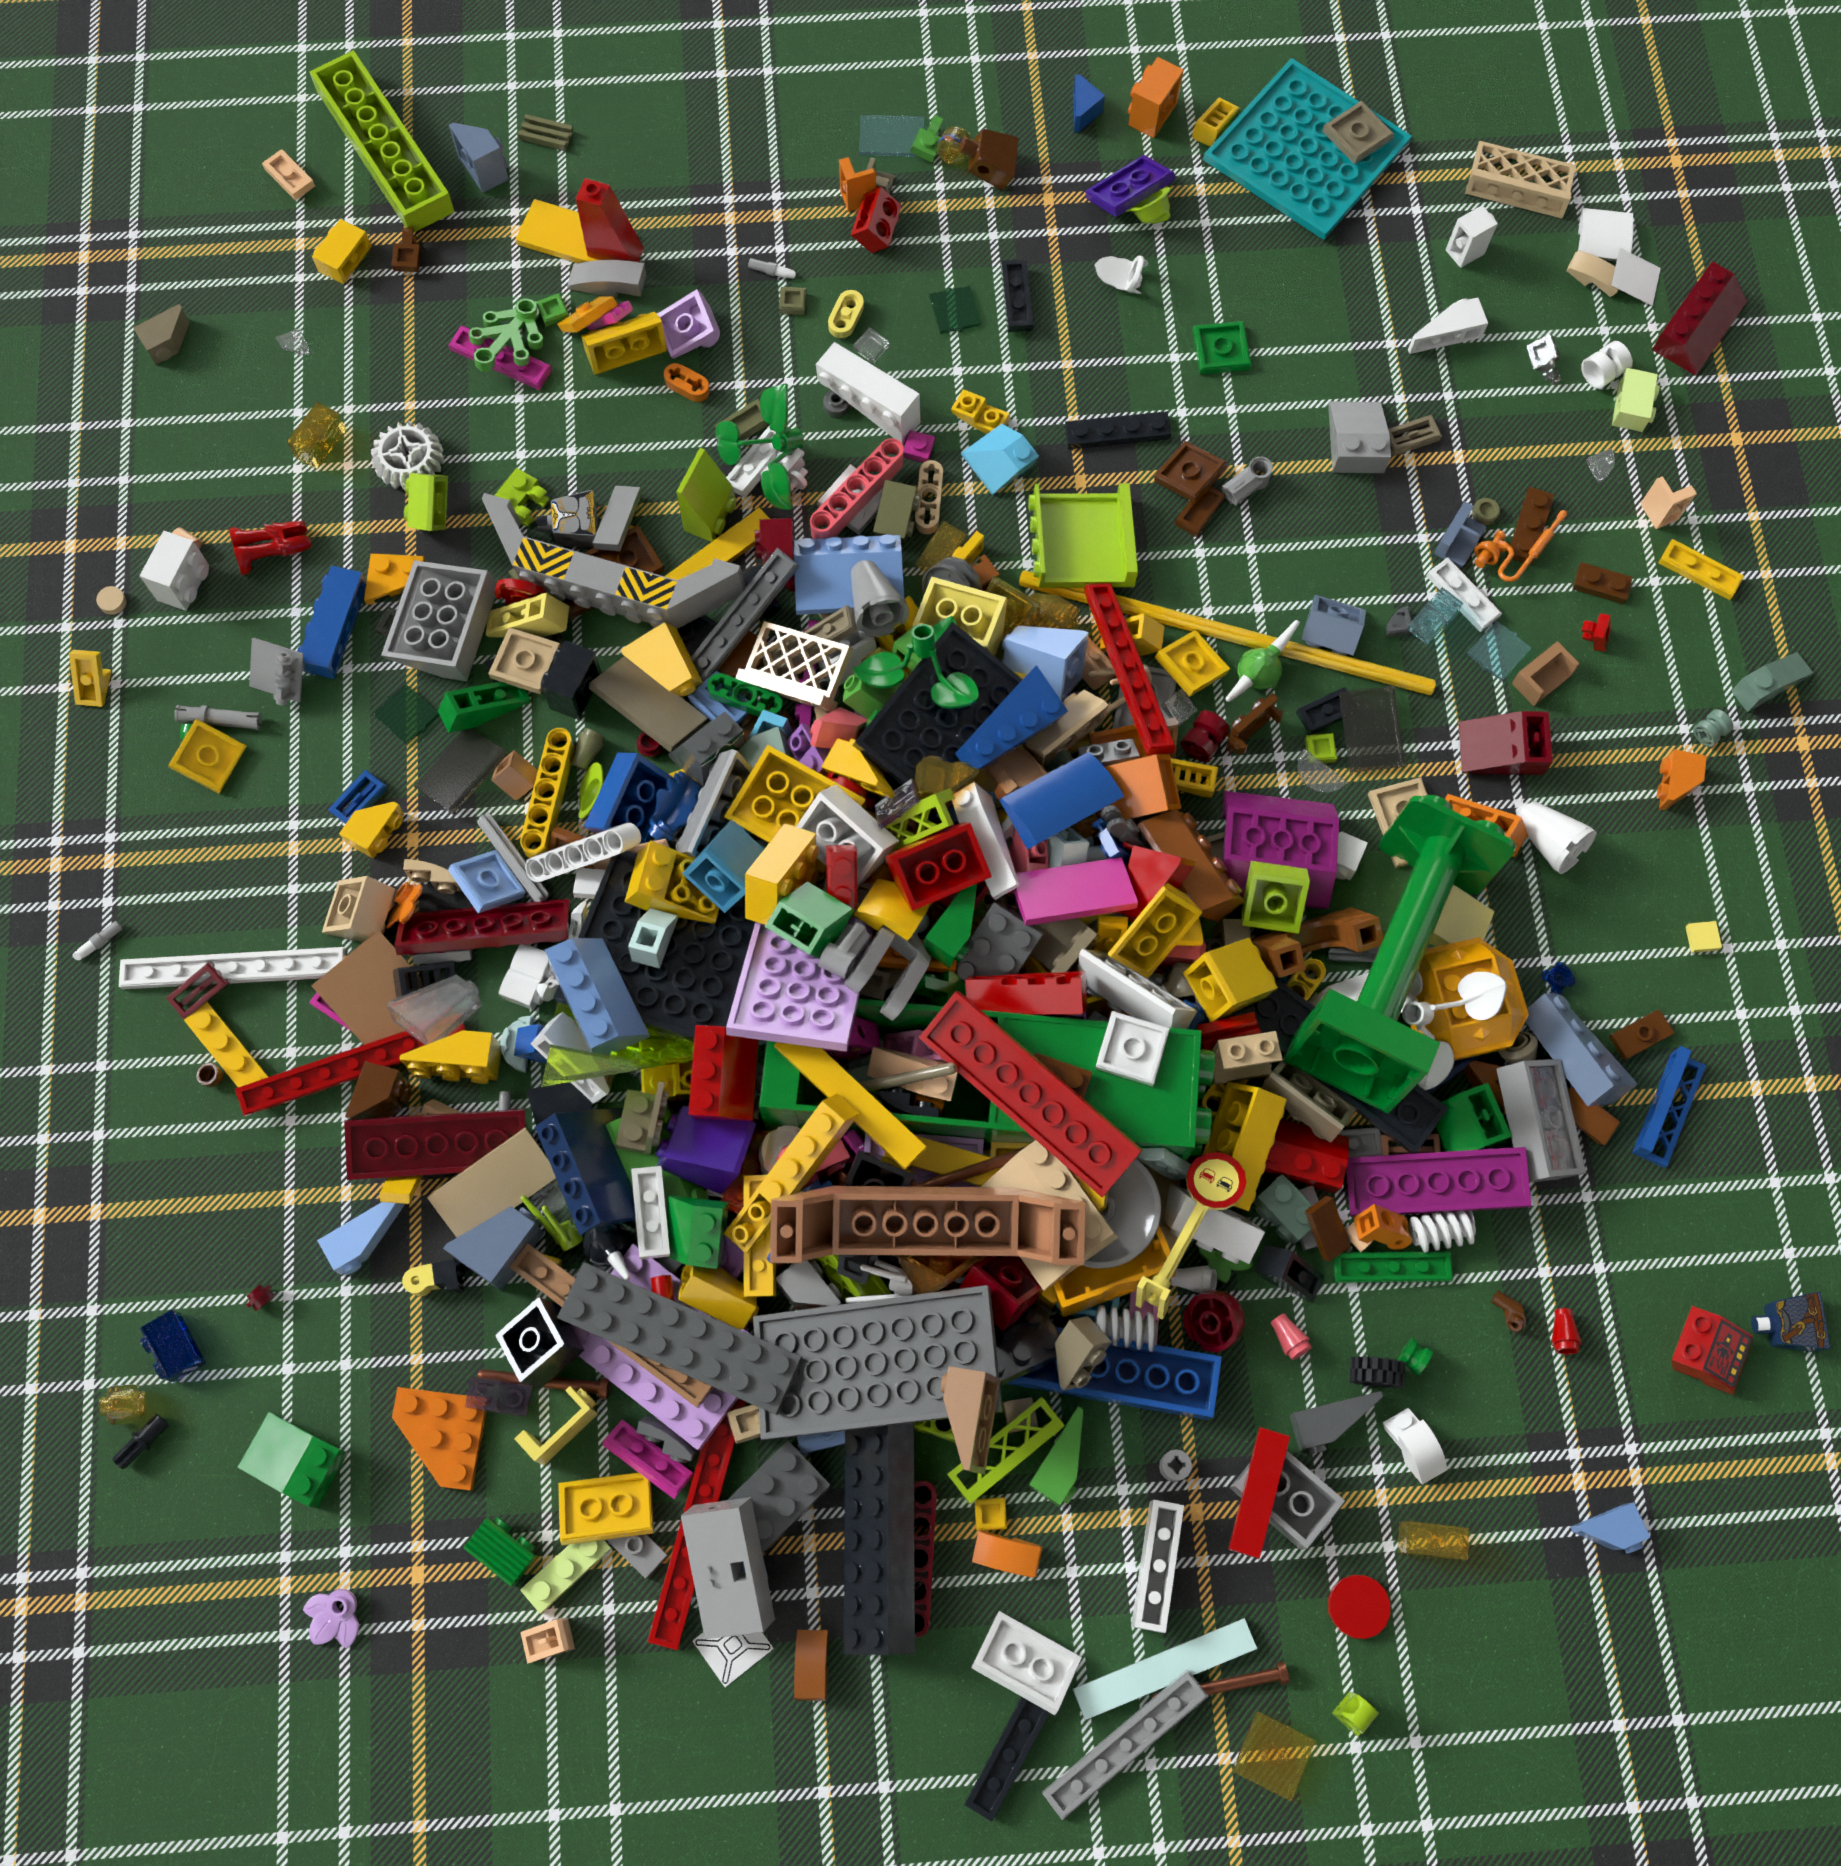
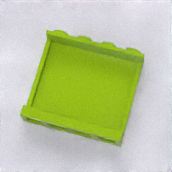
M1119 483L1117 493L1040 494L1039 484H1035L1033 495H1029L1028 506L1029 511L1034 513V517H1030V532L1035 533V539H1032V555H1037V561L1033 562V576L1038 577L1039 588H1085L1086 585L1111 583L1112 587H1135L1138 567L1130 483Z

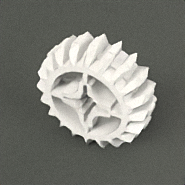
M408 421L406 426H402L398 422L397 428L393 429L388 426V433L380 432L379 437L381 440H374L375 448L371 449L373 457L371 462L377 476L382 478L386 485L391 483L395 489L401 485L402 489L405 490V482L409 478V473L435 475L434 472H441L440 464L444 463L443 448L439 444L438 437L428 427L423 428V425L420 423L413 426Z

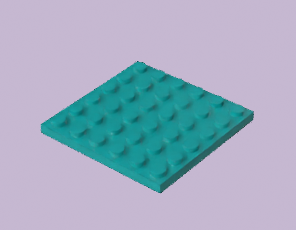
M1291 58L1204 153L1203 160L1324 240L1410 143L1412 135L1370 109L1394 133L1391 141L1354 165L1322 130L1325 124L1359 103V101Z

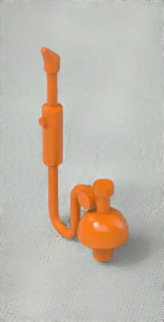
M1561 510L1551 527L1544 530L1530 549L1529 557L1514 576L1508 577L1503 573L1514 556V549L1507 542L1503 541L1506 538V534L1503 531H1497L1493 541H1484L1475 547L1474 552L1477 556L1475 565L1479 568H1483L1486 564L1494 565L1500 557V552L1503 553L1508 550L1509 555L1499 567L1498 575L1506 582L1518 580L1534 558H1538L1554 536V530L1566 518L1568 511Z

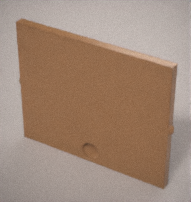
M379 930L348 956L345 955L342 961L312 985L314 990L364 1045L427 1024L447 1008L435 993L396 997L393 970L410 967V965L401 955H396L395 948ZM416 973L418 988H422L421 977ZM405 974L407 990H410L409 976Z

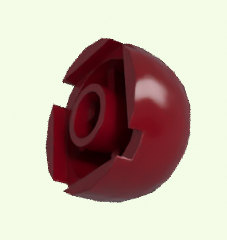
M1209 1290L1194 1296L1190 1300L1191 1302L1183 1314L1184 1327L1189 1338L1193 1342L1197 1341L1202 1345L1203 1350L1210 1352L1225 1350L1242 1336L1245 1327V1313L1241 1304L1234 1296L1220 1290Z

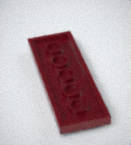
M570 899L507 904L481 913H477L475 908L413 913L405 924L399 921L395 941L396 955H417L427 952L443 953L449 950H473L482 947L499 948L505 945H529L537 942L568 940L571 916Z
M525 1109L344 1120L347 1180L463 1172L525 1128Z

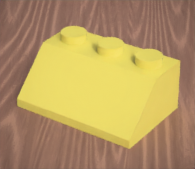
M931 577L912 626L928 624L932 627L945 618L953 616L958 627L995 656L1004 632L1007 598Z

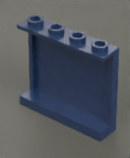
M623 1108L554 1113L535 1126L579 1235L585 1234L595 1226L636 1220L633 1187L606 1127V1124L622 1117Z

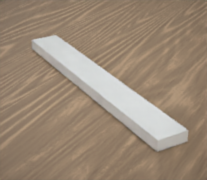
M345 947L122 959L120 961L119 987L121 989L180 986L210 961L215 964L214 968L216 970H220L221 976L230 983L318 979L342 961V958L347 955L348 950ZM207 972L193 985L202 984L211 974Z

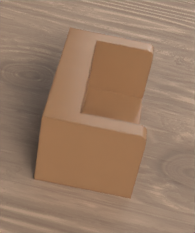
M1557 641L1523 668L1511 684L1535 706L1569 679L1580 664Z

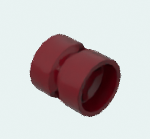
M1204 710L1200 712L1193 722V728L1189 729L1184 735L1180 745L1189 756L1207 763L1210 762L1218 750V745L1223 743L1231 729L1222 717L1211 711Z

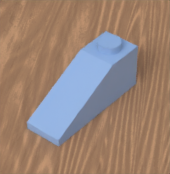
M381 1202L317 1240L333 1270L340 1275L344 1273L349 1275L360 1269L361 1263L369 1258L405 1204Z

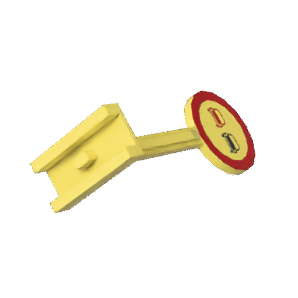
M1220 1152L1206 1153L1196 1158L1189 1166L1186 1176L1187 1190L1197 1204L1159 1274L1155 1275L1152 1280L1143 1276L1137 1286L1135 1306L1141 1308L1145 1301L1158 1307L1157 1317L1162 1320L1169 1307L1171 1292L1169 1290L1171 1285L1169 1281L1205 1214L1209 1209L1226 1210L1236 1205L1244 1195L1247 1184L1245 1171L1240 1163L1230 1155Z

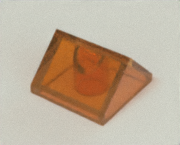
M898 1255V1261L917 1294L933 1293L946 1287L970 1270L974 1264L984 1260V1256Z

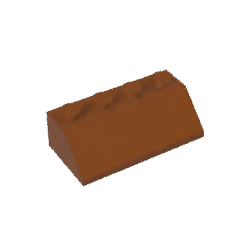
M1174 809L1139 823L1138 827L1153 850L1196 861L1194 868L1181 884L1179 890L1185 893L1203 912L1200 915L1201 917L1219 922L1244 903L1239 895L1242 892L1239 885L1233 879L1228 878L1224 872L1227 870L1225 864L1219 857H1214L1210 851L1212 848L1211 843L1204 835L1198 833L1195 828L1197 822L1189 813H1182Z

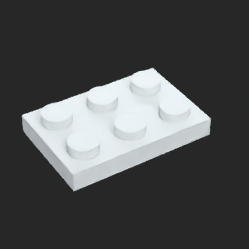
M999 1611L971 1668L1055 1715L1060 1708L1082 1657Z

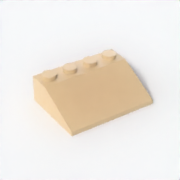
M1036 1140L1018 1152L981 1186L1019 1188L1085 1202L1084 1262L1118 1238L1070 1169ZM1021 1257L1043 1291L1080 1266L1053 1265L1049 1262Z

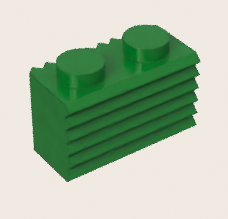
M487 1517L464 1545L463 1549L510 1587H515L537 1559L538 1555L533 1552L536 1546L523 1536H520L519 1539L515 1538L509 1533L512 1527L501 1518L497 1517L494 1521Z

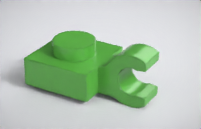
M934 115L928 130L919 129L912 144L911 153L933 162L942 140L939 142L941 137L937 136L943 118Z

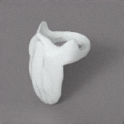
M1141 255L1137 256L1134 261L1109 256L1099 259L1095 264L1098 277L1104 283L1116 289L1141 294L1136 288L1141 285V271L1143 267L1148 265V261Z

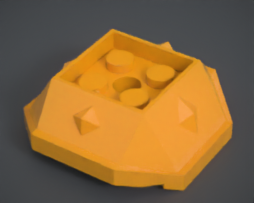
M1480 937L1428 948L1418 969L1423 981L1422 991L1416 996L1418 1002L1437 1005L1462 1000L1458 992V984L1465 976L1474 972H1489L1500 976L1506 981L1507 989L1501 1009L1492 1018L1487 1020L1474 1019L1468 1015L1464 1004L1434 1011L1433 1020L1425 1025V1028L1435 1036L1436 1041H1444L1451 1046L1454 1061L1510 1048L1529 1015L1513 961ZM1411 1025V1029L1418 1031L1416 1029L1417 1025Z

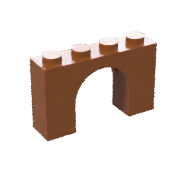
M1349 907L1302 922L1299 934L1276 930L1251 938V942L1259 949L1261 959L1267 970L1274 976L1281 978L1306 970L1303 958L1304 953L1327 947H1346L1359 953L1381 946L1384 937L1379 917Z

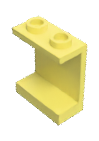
M569 1386L565 1390L581 1409L544 1445L533 1434L525 1430L514 1438L535 1462L542 1465L548 1463L598 1415L593 1409L597 1403L582 1388L576 1391Z

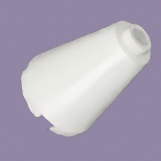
M1536 801L1531 803L1525 802L1516 812L1517 816L1523 818L1529 839L1551 867L1560 874L1567 872L1579 861L1576 857L1582 851L1587 852L1597 835V832L1592 827Z

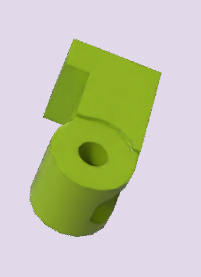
M1349 1692L1332 1712L1356 1736L1363 1734L1379 1714L1365 1699L1353 1692Z

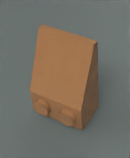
M949 1366L948 1373H945L942 1377L941 1392L944 1393L943 1400L962 1467L967 1471L985 1474L1000 1378L987 1372Z

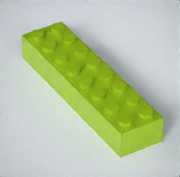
M354 50L310 71L317 93L406 228H414V232L455 212L448 191Z

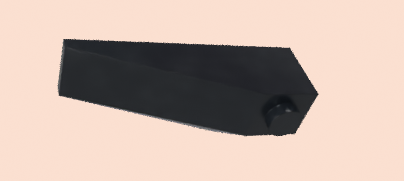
M858 1150L847 1174L845 1186L909 1187L914 1173L911 1167L904 1170L895 1160L888 1157ZM839 1255L837 1273L865 1285L870 1272L861 1270L860 1266L864 1264L873 1267L878 1255Z

